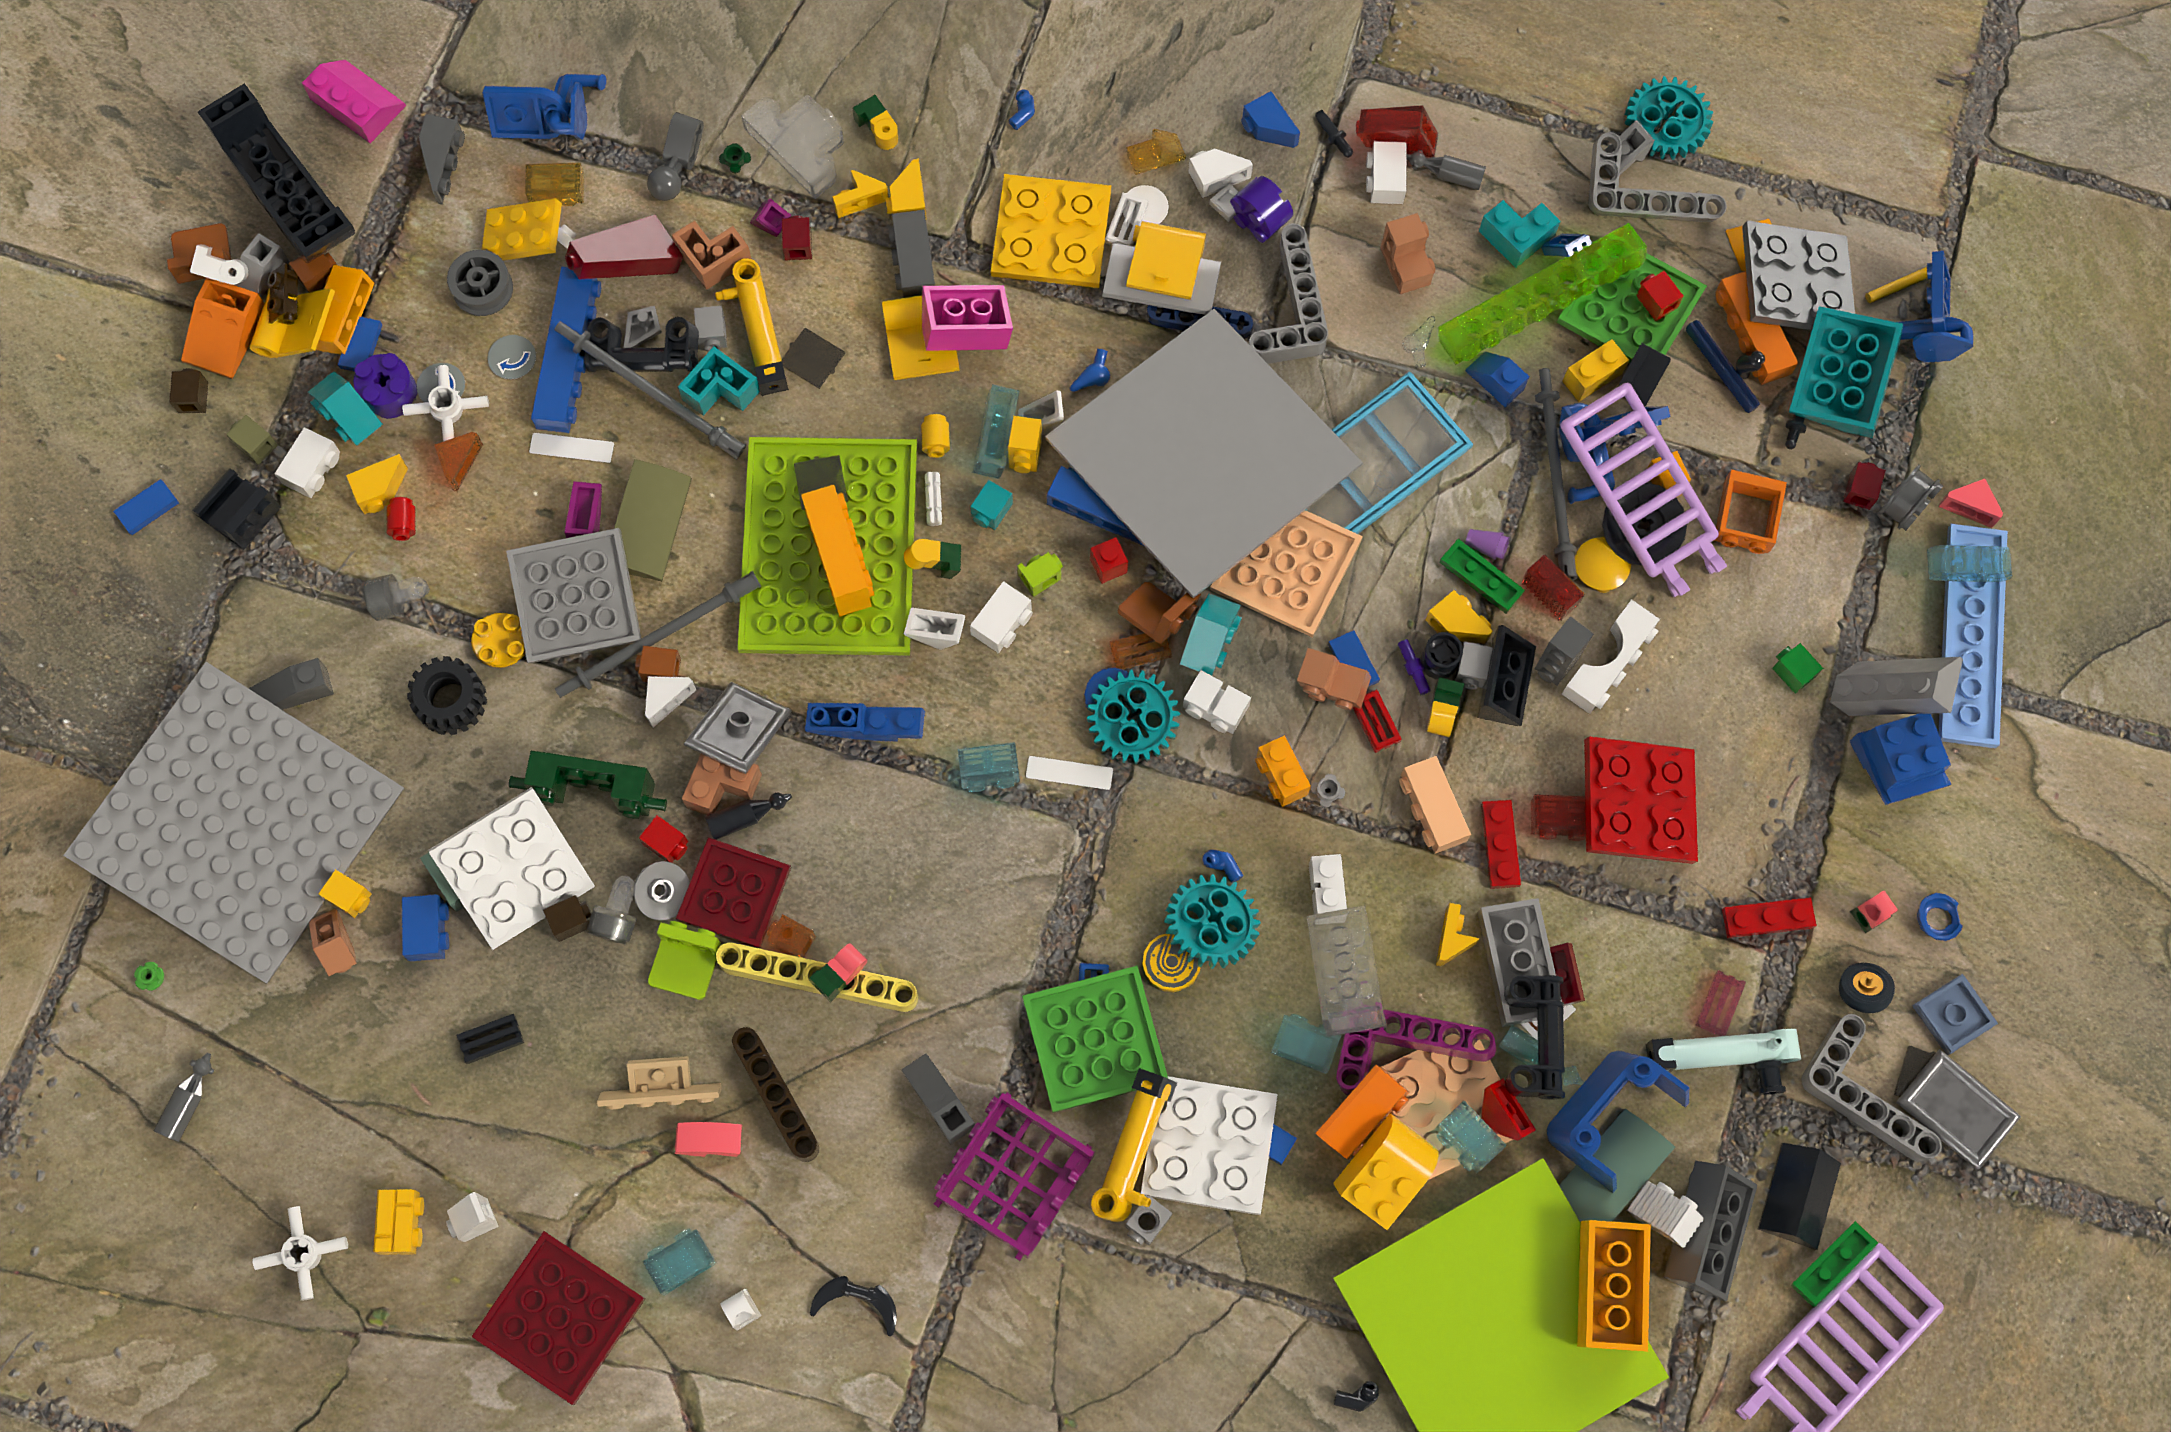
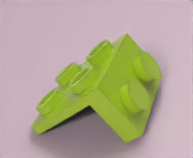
M670 921L669 924L660 922L657 934L661 942L648 978L649 985L653 988L689 998L704 999L717 962L716 952L721 946L720 941L715 937L714 932L699 928L698 932L687 930V925L680 922Z

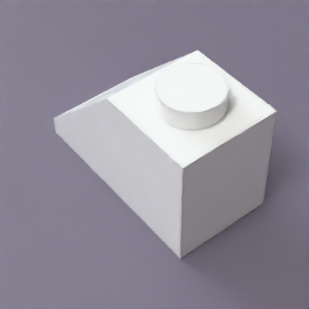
M1212 149L1207 152L1200 151L1190 158L1189 174L1200 195L1204 198L1219 192L1228 183L1233 186L1250 179L1253 164L1248 159Z
M476 1192L467 1195L447 1210L450 1218L446 1221L448 1230L453 1238L457 1236L458 1240L463 1242L499 1227L488 1199Z

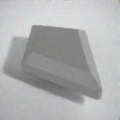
M655 306L628 312L624 348H636L662 333Z

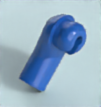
M1025 89L1017 92L1018 112L1008 120L1015 130L1024 125L1035 113L1034 98Z
M1209 850L1202 857L1203 864L1206 867L1224 871L1231 883L1238 881L1244 876L1233 856L1228 852Z

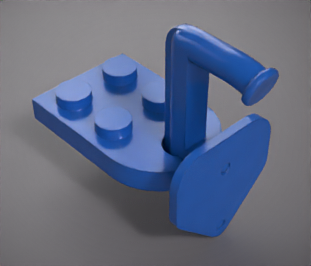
M565 74L557 80L554 91L541 87L485 86L482 93L492 138L551 139L559 135H572L578 140H583L587 129V111L582 87H597L599 90H603L606 86V76L604 74Z
M1944 251L1932 252V263H1927L1928 280L1931 279V287H1927V302L1930 304L1932 319L1897 322L1903 324L1900 340L1913 339L1916 357L1923 362L1950 361L1973 347L1972 327L1961 319L1950 317L1951 277ZM1960 332V336L1950 334Z
M1574 403L1562 407L1560 425L1563 420L1588 405ZM1668 406L1645 407L1655 426L1662 425V419L1671 417ZM1632 411L1602 420L1595 414L1583 421V426L1580 427L1578 424L1574 428L1583 442ZM1637 421L1618 434L1619 436L1635 433L1636 428H1641L1642 425L1640 421ZM1559 426V434L1567 459L1570 462H1581ZM1605 442L1589 451L1596 466L1609 459ZM1610 471L1603 477L1612 491L1615 487L1613 472ZM1595 485L1581 489L1571 487L1568 491V501L1570 504L1601 496Z

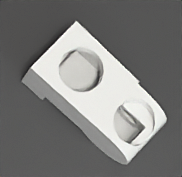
M202 244L196 246L190 269L191 273L233 285L246 280L248 268L243 261L238 259L229 261L211 255L212 247Z
M747 1289L741 1290L720 1303L732 1327L737 1331L761 1317Z

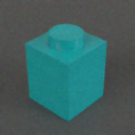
M988 480L970 506L973 521L983 528L990 527L996 530L1013 505V494Z

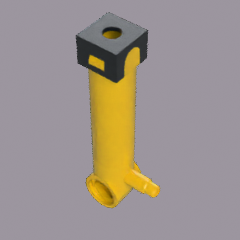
M741 259L733 267L736 287L716 292V300L739 298L761 395L764 396L789 390L760 267L752 259ZM745 275H753L750 279H742Z
M1141 1068L1138 1069L1132 1086L1133 1089L1137 1090L1102 1188L1094 1193L1091 1200L1092 1211L1099 1218L1113 1222H1122L1130 1215L1132 1203L1146 1208L1151 1205L1150 1198L1133 1191L1163 1105L1165 1101L1171 1102L1178 1082ZM1113 1200V1208L1109 1210L1110 1202Z

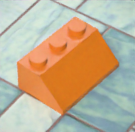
M1375 1065L1315 1134L1344 1158L1351 1160L1389 1113L1395 1111L1398 1114L1409 1102L1406 1096L1410 1092L1384 1068Z

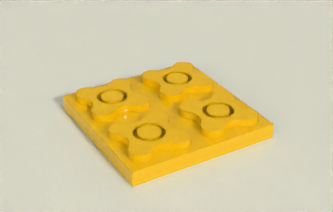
M1004 174L991 276L1099 288L1112 185Z

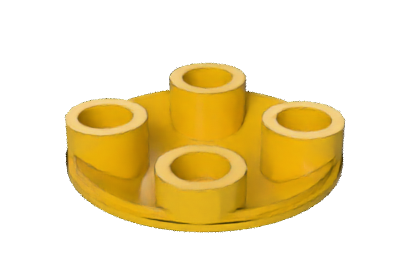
M1605 537L1592 538L1580 546L1575 555L1576 574L1584 584L1600 593H1607L1621 586L1630 574L1631 564L1614 553L1607 544Z
M494 613L479 619L475 623L471 645L474 654L482 663L490 667L504 668L517 663L525 655L522 631L517 615Z

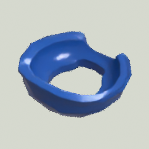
M1934 893L1925 897L1920 902L1917 911V920L1921 930L1936 940L1947 941L1955 938L1963 927L1960 924L1957 911L1958 902L1954 898L1942 893ZM1939 908L1948 911L1951 916V924L1942 930L1933 929L1927 922V913L1930 909Z

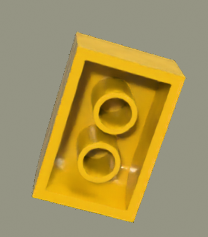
M1389 1113L1333 1184L1344 1199L1388 1230L1432 1175L1438 1162L1439 1153L1436 1147Z

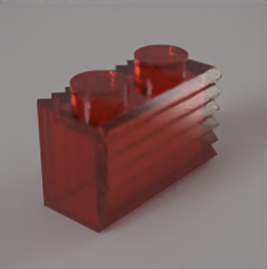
M1543 555L1529 567L1522 579V585H1526V589H1530V593H1534V597H1538V601H1542V605H1546V609H1550V613H1554V617H1558V621H1562L1581 603L1585 595L1546 555Z
M1535 794L1531 800V834H1538L1540 839L1546 840L1555 839L1559 835L1568 836V839L1573 841L1585 840V796Z

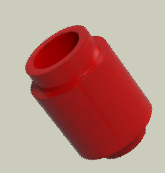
M394 497L389 500V505L386 507V533L396 541L409 540L410 537L416 534V507L413 505V501L407 497Z

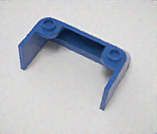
M1614 1051L1608 1054L1547 1127L1549 1143L1612 1193L1617 1189L1616 1174L1593 1156L1600 1147L1601 1136L1599 1131L1591 1124L1625 1084L1630 1081L1635 1086L1642 1088L1654 1084L1685 1108L1689 1104L1690 1087L1652 1059L1624 1051Z

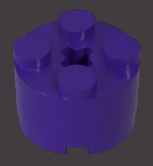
M1264 176L1253 179L1230 200L1236 212L1234 216L1235 222L1242 229L1247 227L1261 243L1269 239L1293 217V209L1288 199L1283 202L1279 196L1282 192L1281 189Z
M395 354L373 355L356 365L353 380L354 388L374 414L386 419L396 418L403 415V405L412 404L414 398L416 400L417 384L406 364Z

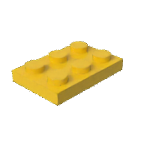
M554 198L487 209L481 250L491 251L503 261L556 253L562 203Z

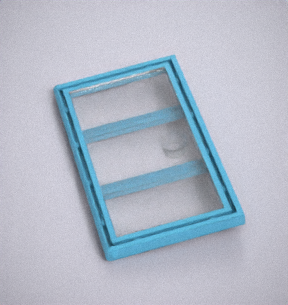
M1409 371L1332 429L1363 462V465L1307 508L1306 511L1359 534L1471 449L1473 443L1416 379L1414 374Z

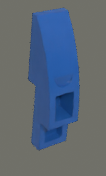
M808 703L805 731L825 736L872 741L898 742V738L922 739L925 710L920 707H866L863 703Z

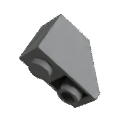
M258 233L241 254L240 258L247 265L248 276L246 280L235 284V286L256 292L262 297L269 288L268 278L270 273L284 263L288 264L290 262L282 248Z

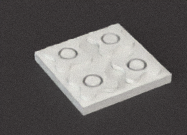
M532 787L428 850L492 950L544 919L546 916L543 909L574 895L579 897L595 887Z
M1168 1076V1079L1178 1083L1171 1102L1165 1101L1149 1144L1141 1194H1144L1145 1197L1150 1195L1152 1198L1260 1215L1278 1094Z

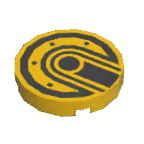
M1162 934L1149 942L1144 951L1142 967L1145 976L1152 986L1161 991L1174 993L1192 985L1200 973V967H1198V958L1196 957L1190 962L1187 961L1189 955L1187 951L1180 955L1178 954L1181 947L1180 944H1170L1175 937L1174 934Z

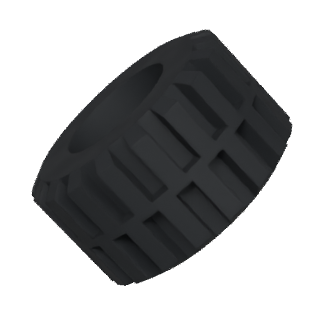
M443 656V661H440L437 657L433 658L430 665L424 662L420 665L422 670L420 672L415 670L412 675L415 681H409L408 688L411 692L407 693V699L411 703L409 706L418 719L429 730H436L441 735H445L446 731L451 735H456L458 729L465 732L469 730L467 725L470 723L475 726L479 722L476 718L477 715L483 716L485 712L482 705H487V698L484 695L487 692L473 668L468 663L464 664L459 658H455L453 661L450 656ZM449 684L462 686L461 695L453 705L445 708L433 706L434 696L440 688Z

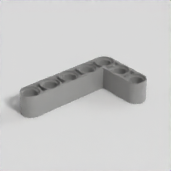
M1606 132L1594 142L1588 200L1589 208L1594 214L1601 216L1713 222L1726 212V201L1717 194L1619 188L1622 149L1620 137L1615 133ZM1603 140L1612 143V153H1606L1602 150L1601 142ZM1600 168H1607L1611 172L1610 180H1603L1599 176ZM1598 195H1605L1608 198L1609 205L1607 208L1598 205ZM1629 196L1635 200V209H1628L1624 205L1625 197ZM1653 198L1662 201V211H1655L1652 208L1651 201ZM1680 200H1685L1689 203V213L1680 211L1678 205ZM1707 202H1713L1716 205L1717 213L1715 215L1707 212Z
M1296 223L1286 225L1282 230L1280 239V253L1296 325L1254 332L1249 339V345L1267 364L1320 355L1324 352L1327 343L1328 329L1305 229ZM1293 238L1296 239L1298 242L1291 243L1287 239ZM1293 263H1301L1303 267H1295ZM1300 287H1305V288H1307L1309 291H1308V292H1302V291L1298 290V288H1300ZM1312 312L1315 316L1308 317L1305 316L1303 313ZM1315 336L1318 337L1321 341L1313 342L1309 339V337ZM1290 341L1294 345L1285 346L1281 342ZM1262 345L1265 346L1267 349L1259 351L1255 348V346Z
M1848 1014L1837 1020L1830 1028L1801 1078L1803 1088L1916 1162H1924L1938 1156L1942 1149V1143L1935 1133L1842 1074L1843 1069L1865 1034L1866 1025L1863 1019L1855 1014ZM1844 1023L1849 1024L1853 1028V1037L1844 1033ZM1829 1048H1833L1838 1052V1061H1834L1829 1057ZM1814 1072H1818L1823 1076V1086L1815 1083L1813 1079ZM1840 1089H1844L1849 1093V1103L1844 1102L1840 1098ZM1866 1106H1870L1875 1110V1120L1867 1116ZM1893 1123L1901 1126L1902 1137L1896 1136L1893 1133ZM1919 1140L1927 1143L1929 1147L1928 1154L1923 1153L1919 1149Z

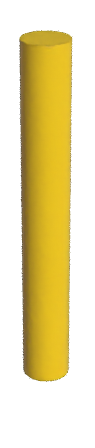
M1927 267L1866 293L1867 302L1872 303L1927 279Z

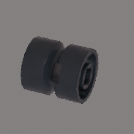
M1448 632L1434 634L1428 640L1421 656V662L1424 667L1423 671L1433 679H1438L1439 677L1449 678L1455 672L1463 655L1461 641L1455 635Z

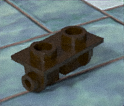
M284 263L272 271L268 278L270 298L267 310L269 312L270 324L278 319H283L284 324L291 325L298 318V301L288 298V296L294 298L298 296V276L294 270H287V264Z

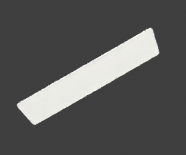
M533 433L529 452L532 454L610 463L614 443Z
M1029 756L1026 778L1109 790L1111 788L1113 768Z

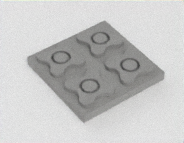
M615 528L506 550L527 663L634 643L641 639L621 529Z

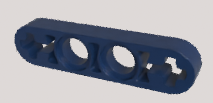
M1152 305L1147 307V319L1152 325L1185 331L1205 316L1192 313L1194 319L1190 322H1183L1178 317L1183 311L1175 310L1174 320L1170 319L1172 309ZM1212 307V310L1215 309L1225 320L1226 318L1229 319V324L1243 339L1251 335L1253 319L1248 313ZM1157 308L1163 309L1161 317L1156 316ZM1238 321L1244 322L1242 330L1237 329Z

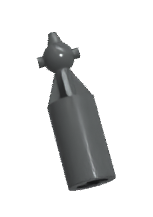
M1422 150L1406 154V160L1410 162L1414 170L1425 166L1437 175L1438 179L1476 190L1480 188L1486 166L1448 155L1425 158Z
M206 1053L196 1061L191 1060L190 1065L193 1066L194 1073L175 1088L154 1132L177 1142L180 1141L202 1098V1076L212 1075L214 1072L210 1063L211 1054Z

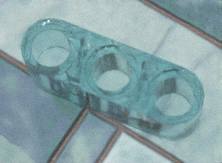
M1941 545L1927 549L1930 580L2001 582L2012 578L2011 553L2007 547Z

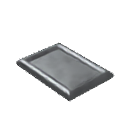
M730 682L684 742V745L746 774L792 711L751 690Z
M1940 1049L1896 1102L1978 1171L2021 1118L2017 1112Z

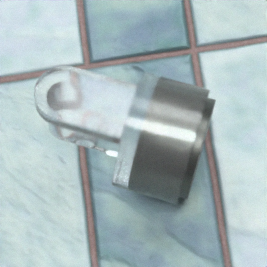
M393 574L368 579L363 586L367 609L371 617L377 621L402 616L405 609L404 602L420 599L428 595L430 591L426 581L422 578L412 577L397 581Z
M621 876L615 880L606 908L594 905L586 929L589 931V934L626 945V942H630L637 918L627 915L636 888L635 882L630 877Z

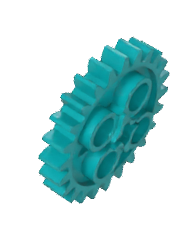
M1663 76L1661 83L1652 78L1650 86L1644 82L1641 89H1635L1633 96L1630 97L1624 113L1627 116L1624 124L1630 126L1637 120L1655 141L1650 148V156H1653L1657 151L1660 152L1661 159H1664L1666 153L1670 154L1672 160L1675 159L1677 153L1682 158H1685L1688 151L1694 154L1697 147H1702L1705 139L1708 138L1713 125V121L1710 120L1713 111L1708 110L1710 101L1702 102L1705 93L1696 94V85L1690 89L1687 88L1688 80L1683 81L1680 85L1678 84L1677 77L1673 78L1672 83H1668L1666 76ZM1679 103H1683V104L1677 109L1675 115L1670 117V115L1673 113L1675 107H1676ZM1684 115H1688L1692 119L1686 118ZM1646 117L1652 118L1654 121H1650ZM1663 120H1667L1660 132L1655 134L1654 132L1661 127ZM1667 133H1671L1676 137L1669 136Z
M1131 669L1128 678H1124L1123 674L1118 672L1117 681L1107 677L1108 687L1101 684L1098 685L1101 695H1091V698L1097 704H1090L1087 708L1089 711L1094 712V715L1087 717V721L1095 723L1094 726L1089 728V733H1098L1094 743L1103 741L1104 745L1101 751L1105 752L1109 748L1113 750L1112 759L1119 753L1122 754L1123 763L1126 762L1128 756H1132L1134 763L1137 764L1141 755L1148 762L1150 760V752L1159 757V746L1165 749L1169 748V744L1165 740L1166 738L1175 739L1176 735L1170 729H1178L1180 726L1179 723L1173 721L1174 718L1180 716V712L1172 710V708L1178 705V700L1169 701L1173 690L1166 692L1162 690L1165 681L1156 685L1154 683L1155 674L1147 680L1143 670L1139 677H1135ZM1135 690L1141 691L1145 695V701L1140 704L1134 703L1130 699V693ZM1119 695L1124 697L1133 714L1137 712L1140 714L1138 722L1148 733V738H1144L1134 720H1127L1129 711L1118 699ZM1110 706H1116L1121 710V716L1117 719H1111L1106 715L1105 710ZM1150 714L1157 715L1161 719V725L1156 728L1148 726L1146 717ZM1125 730H1132L1136 733L1137 740L1133 743H1127L1122 739L1121 733Z
M1214 874L1211 875L1208 882H1206L1203 875H1200L1197 879V884L1192 879H1189L1186 887L1180 885L1177 889L1178 894L1173 893L1170 898L1172 903H1169L1165 911L1170 914L1166 916L1164 922L1172 924L1166 930V934L1175 935L1170 944L1181 945L1178 951L1179 955L1187 951L1189 953L1187 961H1192L1194 957L1198 958V967H1201L1205 961H1208L1210 969H1213L1217 962L1224 969L1228 965V960L1235 965L1239 961V957L1244 959L1249 953L1247 949L1251 950L1254 947L1255 942L1253 940H1256L1259 936V932L1255 929L1258 928L1261 921L1253 919L1259 912L1258 909H1250L1254 899L1245 900L1243 898L1247 890L1244 889L1237 892V882L1235 881L1231 886L1226 885V877H1223L1220 883H1218ZM1211 899L1219 900L1223 907L1215 906ZM1187 911H1193L1199 919L1190 918ZM1226 924L1234 925L1238 932L1230 931ZM1202 936L1211 938L1213 945L1206 944L1202 940Z

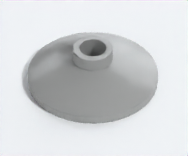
M660 861L648 865L640 872L634 884V900L638 909L645 916L654 920H668L677 916L690 884L686 873L674 863ZM660 884L662 887L661 893L656 895L654 892L655 887Z

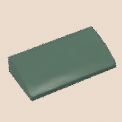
M1624 1109L1602 1134L1600 1147L1593 1155L1616 1174L1617 1189L1615 1192L1612 1193L1578 1165L1572 1169L1559 1186L1580 1223L1585 1220L1613 1222L1674 1150L1675 1146L1646 1122L1627 1109Z

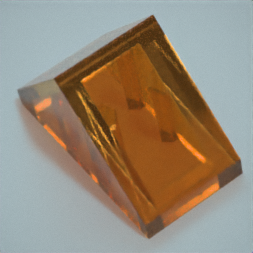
M475 432L435 444L445 478L452 490L458 492L483 446L479 435Z

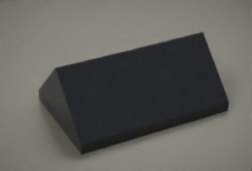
M1499 625L1492 638L1491 647L1493 650L1487 680L1482 690L1477 718L1513 726H1522L1536 646L1506 626Z
M1782 1143L1758 1230L1818 1250L1841 1163L1821 1149Z

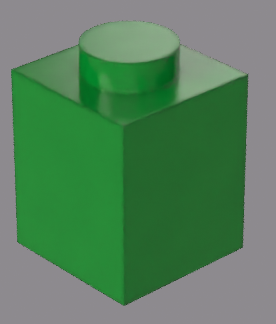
M1801 643L1793 649L1789 646L1783 649L1776 656L1779 661L1772 668L1795 694L1816 678L1824 669Z

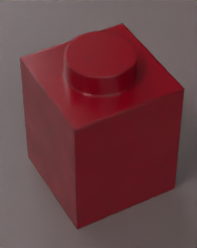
M795 215L789 218H782V248L785 261L812 259V230L809 217Z
M1858 462L1850 472L1843 502L1870 510L1878 501L1886 470L1878 468L1873 463Z

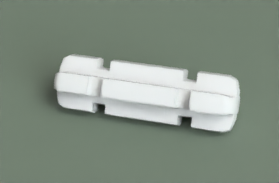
M927 472L925 474L927 524L929 526H939L942 524L940 474L938 472Z

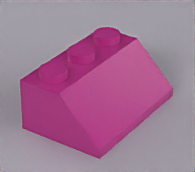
M347 60L320 64L302 82L310 100L369 143L406 107L403 101Z
M1004 285L923 286L922 331L926 351L1007 349L1013 325Z

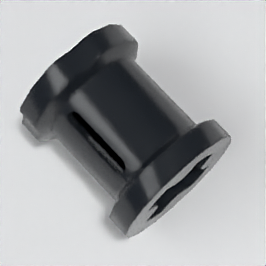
M1767 1061L1754 1064L1755 1070L1759 1072L1761 1088L1758 1090L1759 1095H1773L1786 1092V1087L1782 1086L1780 1076L1781 1061Z

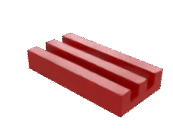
M1377 689L1365 695L1363 705L1382 742H1378L1362 707L1361 709L1352 707L1374 753L1402 741ZM1373 698L1392 738H1387L1369 699Z

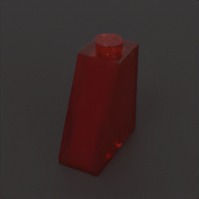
M1423 105L1361 109L1360 120L1356 122V134L1360 137L1365 147L1372 148L1374 141L1405 142L1406 154L1422 150L1425 157H1435L1438 132Z

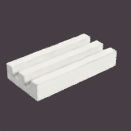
M1122 193L1105 238L1106 244L1117 243L1133 246L1135 225H1141L1148 206V200ZM1126 201H1130L1131 204L1129 206L1119 236L1115 237L1114 233L1116 231ZM1140 204L1129 238L1124 240L1136 205Z

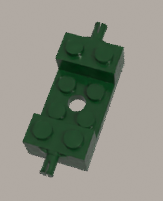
M531 750L525 778L510 776L509 788L527 790L532 787L543 805L553 806L554 802L563 804L567 783L570 782V785L574 787L587 788V785L598 786V789L611 792V799L619 812L627 818L639 819L640 815L648 817L650 809L666 811L667 799L653 797L655 782L645 767Z

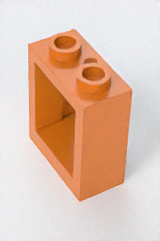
M1731 469L1724 481L1716 529L1719 535L1713 541L1721 542L1725 547L1734 548L1738 546L1747 548L1755 554L1769 553L1776 544L1787 482ZM1732 492L1771 501L1764 537L1726 528Z

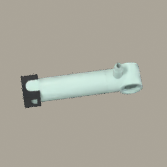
M1779 1029L1767 1033L1673 1040V1038L1652 1039L1646 1044L1647 1057L1669 1073L1680 1069L1755 1064L1767 1061L1790 1063L1801 1060L1797 1029Z

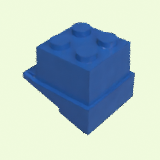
M1919 713L1879 725L1871 730L1856 734L1850 740L1851 746L1863 769L1867 770L1885 805L1952 785L1945 773L1951 766L1931 713Z

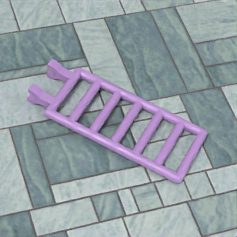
M1623 383L1561 422L1560 427L1650 577L1662 574L1671 595L1676 597L1677 595L1685 594L1690 588L1680 577L1674 565L1697 550L1704 559L1705 566L1710 574L1720 572L1727 567L1725 561L1717 554L1711 544L1718 537V530L1630 383ZM1625 396L1633 411L1582 442L1574 427ZM1637 421H1640L1647 436L1596 466L1589 451ZM1654 445L1662 460L1611 491L1603 476ZM1668 469L1676 484L1626 515L1617 500ZM1683 494L1690 509L1640 539L1632 524ZM1697 518L1705 533L1659 562L1654 563L1646 549Z
M1878 1243L1751 1372L1750 1379L1758 1388L1735 1412L1743 1420L1751 1419L1769 1398L1794 1424L1788 1432H1830L1942 1313L1944 1309L1943 1304L1883 1244ZM1877 1258L1890 1268L1929 1307L1918 1319L1867 1271ZM1858 1279L1908 1328L1898 1341L1847 1292ZM1838 1300L1888 1349L1877 1363L1826 1313ZM1817 1322L1868 1371L1857 1384L1806 1334ZM1797 1343L1848 1393L1837 1406L1785 1356ZM1776 1365L1827 1414L1816 1428L1765 1378Z

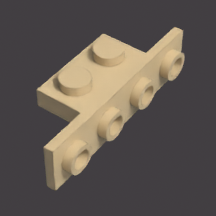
M689 1056L630 1060L627 1063L629 1090L603 1091L599 1095L597 1106H606L607 1109L615 1110L623 1108L624 1105L636 1104L637 1107H649L654 1105L655 1102H667L668 1105H678L684 1103L685 1100L695 1099L699 1103L714 1101L715 1098H719L722 1086L721 1083L691 1085Z

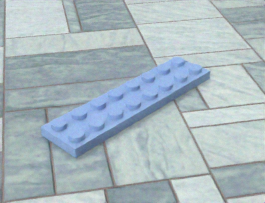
M1950 524L1948 527L1942 657H1961L1963 661L1951 713H1939L1938 733L1942 742L1995 749L2000 745L2008 531Z

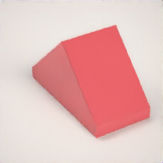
M1986 479L1950 491L1939 505L1943 509L1991 528L2003 515Z

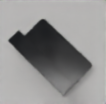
M1641 343L1617 387L1623 383H1630L1642 404L1646 407L1671 362V358Z

